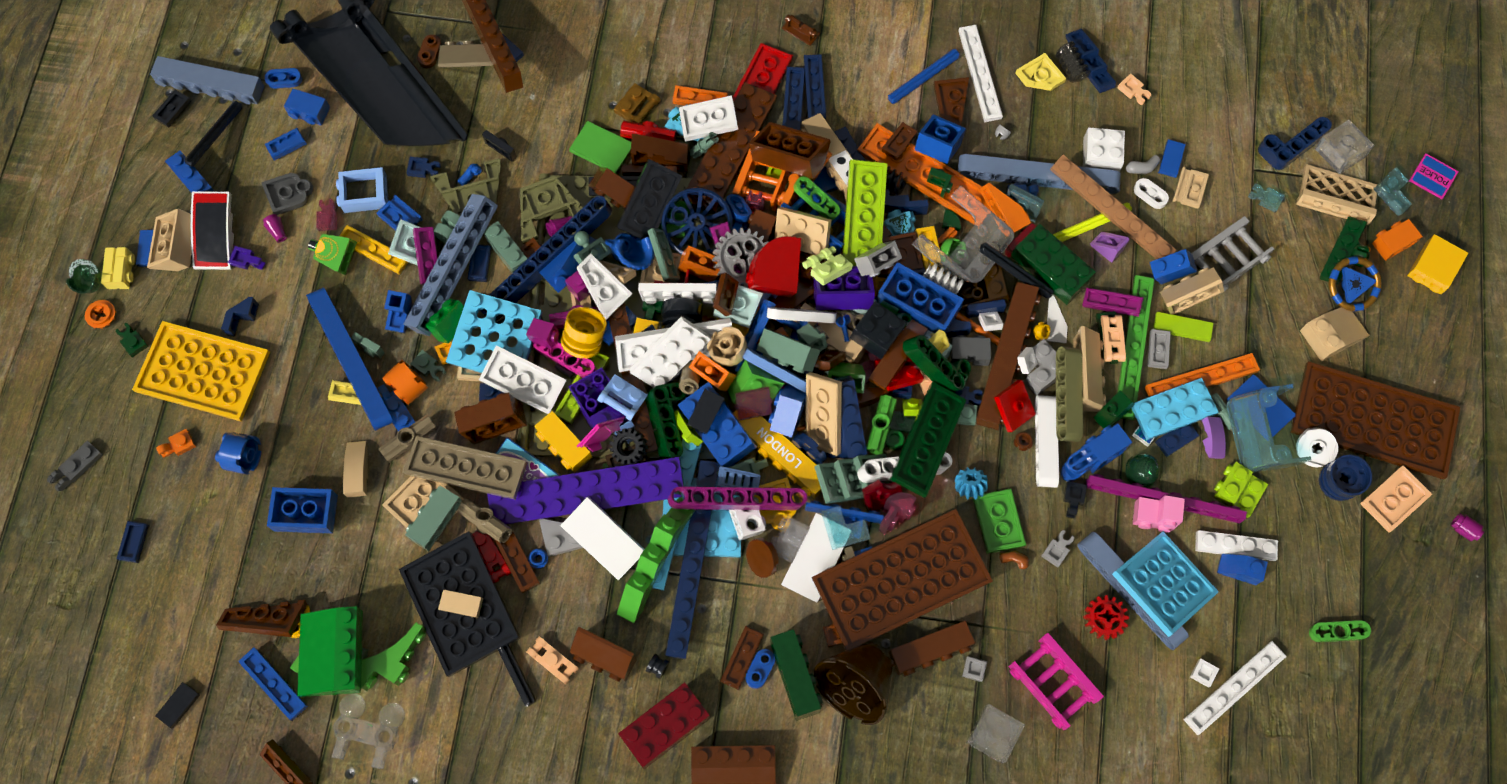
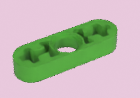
M804 176L797 179L793 186L794 191L823 218L834 220L839 215V205L816 184ZM804 183L806 185L805 188H800L801 184ZM814 194L820 196V203H816L813 200L812 196ZM830 208L834 210L831 214L828 213Z
M1362 620L1321 622L1314 624L1309 629V635L1315 642L1362 640L1369 637L1371 633L1369 624ZM1336 626H1341L1344 629L1345 634L1343 637H1339L1335 633ZM1358 627L1364 630V632L1361 634L1360 632L1351 633V629H1356ZM1316 630H1329V633L1320 636V634H1316Z

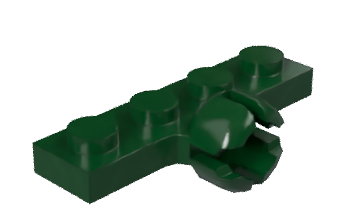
M1348 216L1320 275L1321 280L1329 282L1332 269L1347 257L1357 256L1369 259L1371 248L1359 243L1367 225L1366 221ZM1351 264L1359 267H1364L1361 264ZM1342 269L1336 280L1337 285H1339L1343 276Z

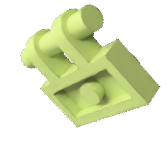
M834 246L822 249L819 254L809 256L802 263L805 269L813 268L811 269V276L823 286L852 270L853 264L841 254L833 256L836 253Z

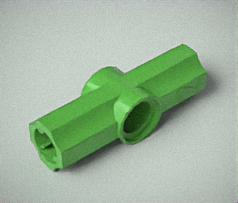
M880 396L866 450L871 454L883 455L897 399L892 396ZM881 422L886 423V426L882 428L877 425Z

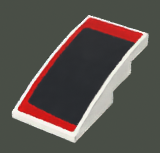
M192 192L191 250L194 270L232 269V266L228 263L233 252L234 234L232 233L233 214L230 212L232 194L230 192Z

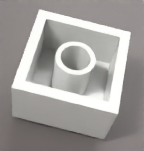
M1088 127L1083 140V167L1120 172L1124 164L1125 131Z

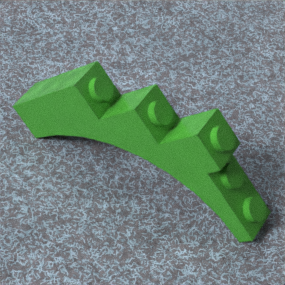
M679 497L676 501L682 502L683 498ZM671 507L668 513L664 514L656 524L650 543L640 555L636 571L625 585L617 615L632 623L636 622L644 610L649 594L666 558L696 509H674Z
M416 622L409 632L395 645L380 654L363 659L361 688L366 691L369 688L371 689L378 680V674L398 686L404 683L409 677L410 670L404 664L413 657L415 652L413 650L417 644H421L425 639V628ZM299 655L290 667V669L297 673L299 670Z

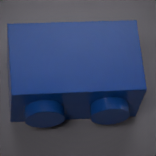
M292 89L284 104V108L291 118L296 120L299 118L312 125L318 124L322 126L330 110V106L325 98Z
M1186 249L1150 262L1154 279L1160 284L1197 272L1193 255Z

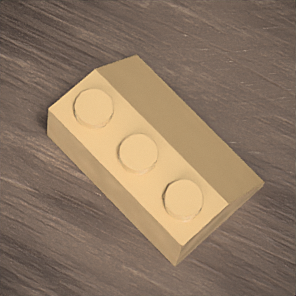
M178 208L157 216L147 268L168 271H180L189 268L192 261L191 214Z
M1213 267L1200 270L1196 276H1187L1176 285L1170 284L1165 286L1160 294L1169 313L1174 315L1223 293L1224 287L1221 278Z

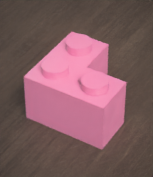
M1166 495L1160 500L1139 497L1134 505L1133 525H1139L1138 527L1141 529L1156 528L1160 532L1169 533L1183 522L1185 499Z

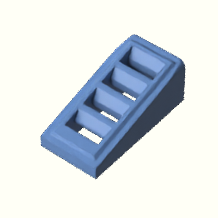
M720 466L716 486L741 487L743 476V488H759L761 476L751 472ZM726 473H729L728 482L725 483ZM734 475H736L735 485H733Z

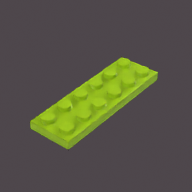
M860 160L849 161L843 256L853 266H857L854 258L882 243L887 163Z

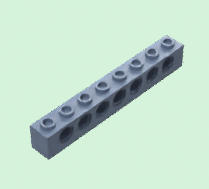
M471 195L403 325L416 333L426 336L431 335V332L425 325L429 322L430 317L441 309L442 304L451 297L498 205L486 196Z

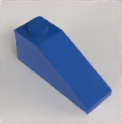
M575 240L539 272L558 293L567 286L565 280L578 271L577 266L579 264L574 255L584 249V247L576 244Z

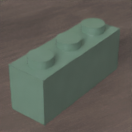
M499 221L486 228L484 235L487 242L510 272L513 273L527 260V257Z
M765 328L756 349L763 353V356L767 359L773 360L776 358L778 359V364L786 367L790 364L794 366L793 370L804 373V371L813 372L820 350Z
M439 485L437 489L431 492L427 504L419 509L416 520L408 525L405 536L417 545L430 551L462 502L460 497Z

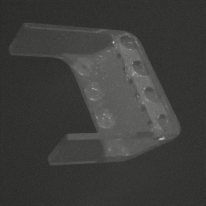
M959 186L952 193L951 198L973 216L975 222L972 229L950 257L923 234L912 245L931 262L937 263V267H943L944 273L950 271V277L956 275L957 279L978 283L995 264L994 261L979 251L980 245L987 242L1003 253L1012 242L1014 232L965 188Z

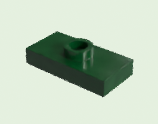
M1120 390L1093 418L1103 429L1108 425L1113 427L1135 404Z

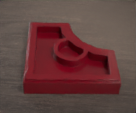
M879 479L862 489L868 513L869 511H878L903 496L901 485L895 482L883 484Z

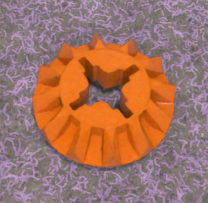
M98 300L87 307L85 320L91 327L103 329L105 326H110L112 320H115L114 316L117 312L114 305L109 301ZM103 312L106 315V317L104 316L99 318L95 313L102 314Z

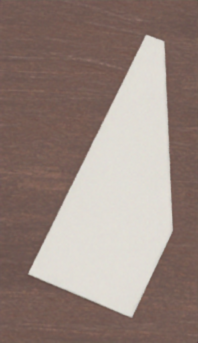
M1052 294V297L1049 298L1047 324L1050 326L1051 332L1046 341L1067 343L1068 326L1054 294Z

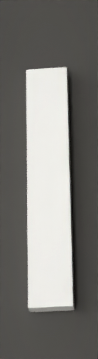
M977 25L960 27L959 35L984 122L1000 120L1003 115Z
M1270 641L1183 720L1197 735H1200L1287 656L1273 641Z

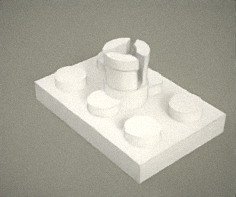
M732 95L679 107L685 142L704 138L710 132H714L717 135L739 130Z

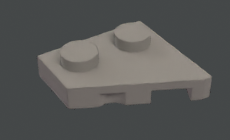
M539 519L548 557L583 548L560 526L561 522Z

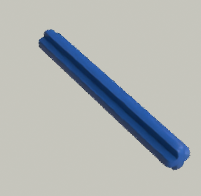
M952 49L890 93L888 100L895 104L958 59L959 52L956 49Z

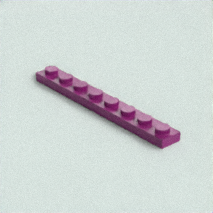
M1098 474L1090 475L1085 482L1088 489L1136 500L1139 497L1160 500L1164 495L1184 498V511L1240 524L1246 519L1247 511H1242L1237 506L1225 507L1221 506L1219 502L1211 501L1208 503L1201 501L1198 497L1186 498L1182 497L1180 493L1171 492L1169 494L1162 492L1159 488H1143V485L1137 483L1130 485L1123 483L1124 481L1120 479H1105L1104 476Z

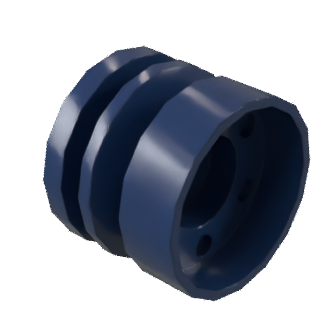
M1343 455L1322 468L1318 481L1321 490L1326 496L1333 500L1345 501L1362 494L1369 488L1372 482V472L1367 462L1359 456Z

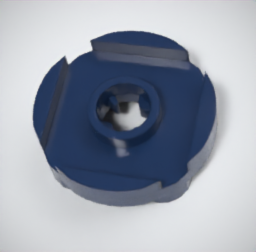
M798 432L793 437L792 442L816 465L823 464L827 459L825 452L822 451L820 453L817 449L819 445L804 433L800 435V432Z

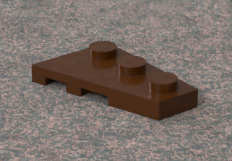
M969 77L934 81L933 84L939 116L959 126L962 125Z

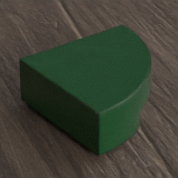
M945 209L942 228L954 227L957 231H960L961 223L958 216L954 212Z

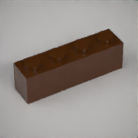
M965 620L893 648L889 651V655L894 661L897 674H904L905 677L915 673V669L921 666L923 669L933 666L934 661L941 659L944 662L953 658L952 654L960 652L962 655L971 651L975 641Z

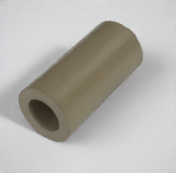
M690 360L682 368L679 388L685 394H693L699 388L700 375L689 368L693 360Z

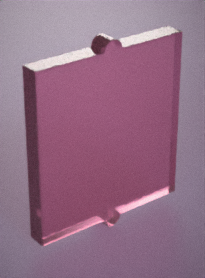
M769 387L735 393V409L737 410L739 421L772 413L771 403L773 401L770 398Z

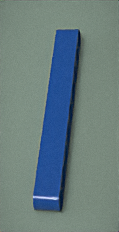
M323 287L307 294L306 297L374 430L376 431L393 423L387 407L325 288Z

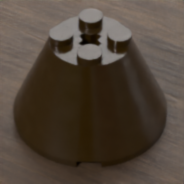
M873 642L863 644L820 661L814 669V677H817L818 680L816 686L823 698L837 712L850 720L853 717L862 720L861 724L874 725L879 723L886 714L894 661L887 657L877 644Z

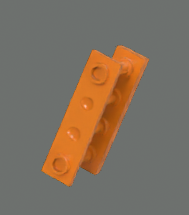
M749 149L732 194L740 195L743 198L751 196L770 201L772 211H776L778 205L781 204L779 199L791 172L782 170L779 179L755 173L756 166H772L753 161ZM756 180L776 185L774 193L770 194L750 189L748 186L750 181Z

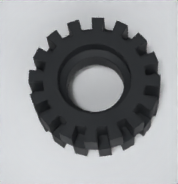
M629 428L617 431V435L612 436L614 441H610L612 448L609 449L613 452L611 454L612 457L616 458L617 462L627 465L639 463L638 461H642L644 459L643 455L646 456L648 453L645 452V449H648V445L645 443L648 441L643 438L644 435L637 430ZM628 439L633 440L635 443V450L631 454H626L623 451V443Z

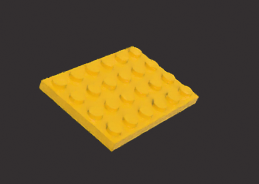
M162 321L132 390L136 393L242 422L270 351Z

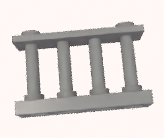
M1245 216L1191 253L1195 265H1198L1201 270L1204 268L1211 269L1204 261V257L1209 255L1213 256L1229 274V277L1222 281L1224 292L1229 288V284L1260 262L1262 264L1266 263L1271 258L1270 254L1274 250L1273 247H1270L1264 252L1246 232L1247 229L1245 227L1250 221ZM1235 235L1240 236L1258 257L1250 262L1233 243L1232 237ZM1221 245L1227 246L1243 264V267L1235 271L1220 254L1218 247Z

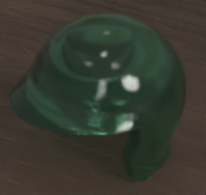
M77 259L70 264L68 270L69 278L66 279V284L72 291L90 294L100 288L102 273L94 263L85 259Z
M1137 454L1130 457L1126 463V478L1130 484L1137 483L1148 488L1153 486L1159 478L1161 468L1157 459L1150 454Z

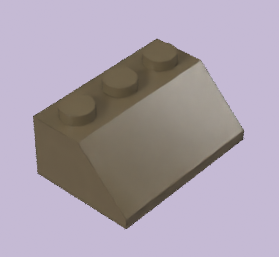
M456 41L445 42V45H440L438 67L493 66L482 42L481 44H474V41H463V45H456Z

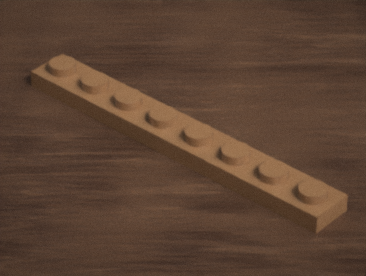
M1062 155L1051 167L1050 170L1156 260L1175 253L1176 249L1065 155Z

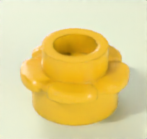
M1039 322L1033 329L1037 340L1047 339L1050 336V326L1044 322Z

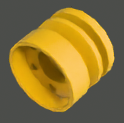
M577 307L569 311L561 337L563 349L577 358H591L597 355L600 351L607 326L605 317L597 310L589 307Z

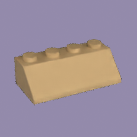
M1081 326L1073 339V348H1079L1082 352L1083 412H1099L1106 404V395L1103 394L1102 389L1105 386V377L1102 376L1104 359L1101 358L1103 341L1100 340L1099 333Z

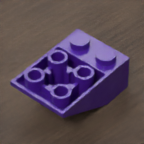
M602 367L568 386L591 429L598 423L620 417H625L621 425L629 421L624 414L608 404L597 400L610 381Z

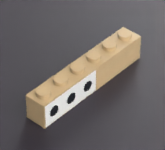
M821 113L802 121V130L800 131L830 139L829 151L833 155L825 167L829 177L834 178L838 190L843 191L845 199H847L849 161L853 160V158Z

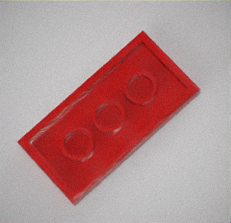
M760 43L733 96V102L744 83L775 94L787 71V67H789L793 59V55Z

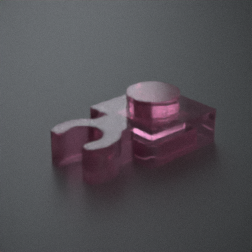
M750 190L748 196H746V203L752 213H755L756 209L764 212L765 198H762V192L756 195Z
M329 199L327 206H324L323 200H319V206L322 211H317V230H337V213L333 210L335 207L333 200Z

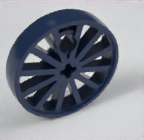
M690 188L679 192L669 201L662 215V230L670 247L681 255L684 252L682 248L693 233V247L697 249L699 234L707 253L715 255L713 254L714 249H710L704 233L712 238L708 228L718 224L711 223V221L725 215L732 231L733 219L729 206L717 193L704 188ZM698 195L696 213L690 204L688 196ZM703 196L712 198L713 200L701 213ZM684 199L691 215L688 214L685 208L677 207L675 204ZM717 202L724 209L718 213L707 216ZM671 209H673L672 212H671V218H672V219L668 218V215H669ZM677 213L685 215L682 221H677L674 217ZM700 220V224L695 227L694 222ZM667 224L684 225V227L674 232H667ZM688 231L678 246L671 241V238Z

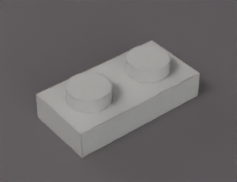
M1151 329L1147 367L1168 368L1170 331Z

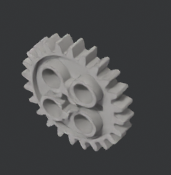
M740 228L739 232L733 229L731 234L727 231L725 237L721 236L720 242L715 244V247L718 249L713 251V254L717 256L712 259V261L717 262L714 269H720L717 276L728 273L739 282L738 285L742 284L743 287L747 288L746 269L749 272L753 257L768 243L762 242L764 236L758 238L757 231L752 235L750 228L746 233H744L743 228ZM745 244H750L752 251L747 250ZM727 249L734 250L735 256H731ZM733 267H739L741 274L736 273Z

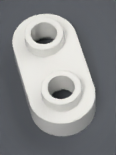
M1139 179L1134 186V193L1155 209L1165 207L1169 200L1168 194L1149 179Z

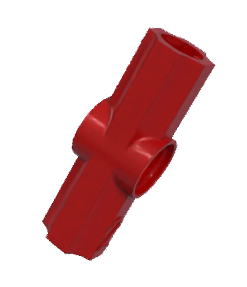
M623 120L621 124L620 137L632 139V133L674 142L676 140V130L658 127L657 124L651 121H645L643 124Z

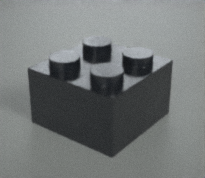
M875 301L853 330L850 339L879 359H882L907 322Z

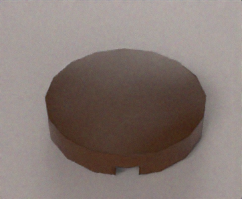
M756 538L749 542L746 548V557L751 570L761 578H767L775 574L779 558L774 545L771 542H767L765 538Z

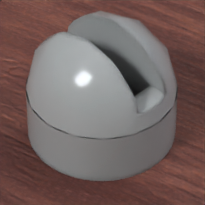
M999 124L995 130V136L997 137L1001 134L1002 136L999 140H1005L1011 132Z

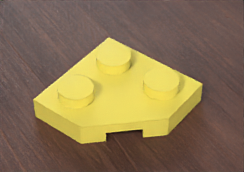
M1046 53L1020 67L1015 73L1026 87L1052 91L1066 81V77Z

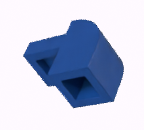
M388 290L384 309L389 311L385 326L386 330L400 333L406 332L407 326L403 324L412 308V298L409 294Z

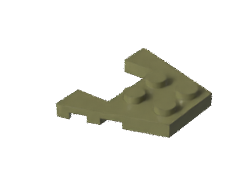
M500 158L484 162L488 179L451 188L447 172L430 177L452 211L461 216L472 194L486 196L495 204L498 203L501 174Z
M556 176L520 188L521 240L523 244H526L533 237L535 240L539 239L533 225L534 221L566 209L570 210L573 217L583 208Z

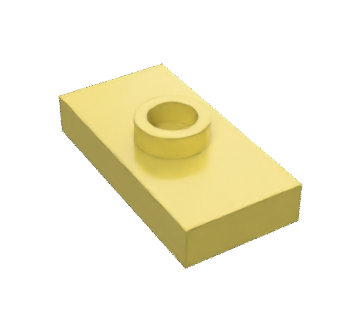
M332 380L328 400L361 405L351 383Z

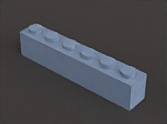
M157 56L150 73L155 83L163 87L171 86L178 90H190L196 94L205 93L211 97H224L227 100H238L245 104L253 103L258 105L264 89V84L257 76Z

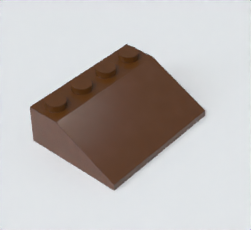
M775 745L691 747L692 784H776Z

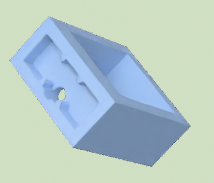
M383 167L338 172L339 179H336V186L339 190L337 204L344 213L381 209L388 202L387 175ZM376 179V197L347 200V182Z

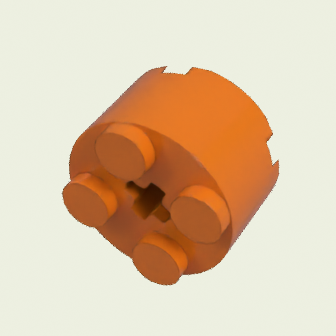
M403 359L382 378L389 387L391 386L395 390L394 393L408 405L429 388L423 379L409 368V365Z

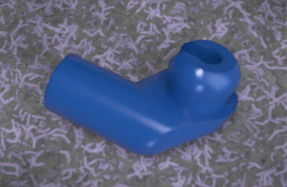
M475 163L470 164L465 173L457 180L461 186L466 185L475 175L477 176L482 172L481 167Z

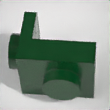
M931 168L927 182L942 187L941 198H944L946 193H950L953 183H951L952 175L945 173L942 169Z

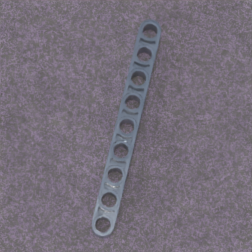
M971 154L959 156L958 172L969 179L1073 190L1050 170L1054 165L1053 163ZM1078 166L1110 194H1116L1120 191L1121 173L1119 171Z

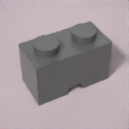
M964 335L952 337L950 342L952 345L950 362L964 358L969 362H973V366L989 365L991 361L990 338H985L984 336L967 338Z

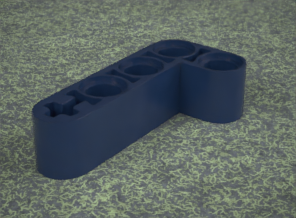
M1319 117L1285 144L1276 135L1269 134L1259 145L1258 152L1273 168L1277 170L1285 169L1323 139L1330 130L1332 123L1326 117Z

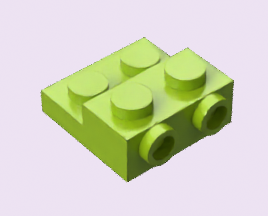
M1235 462L1233 465L1228 464L1223 474L1226 476L1223 481L1219 480L1214 488L1216 493L1213 497L1227 506H1237L1242 511H1247L1246 517L1249 518L1268 484L1252 475L1253 471Z

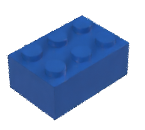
M272 487L267 527L274 532L333 534L338 495L332 489Z

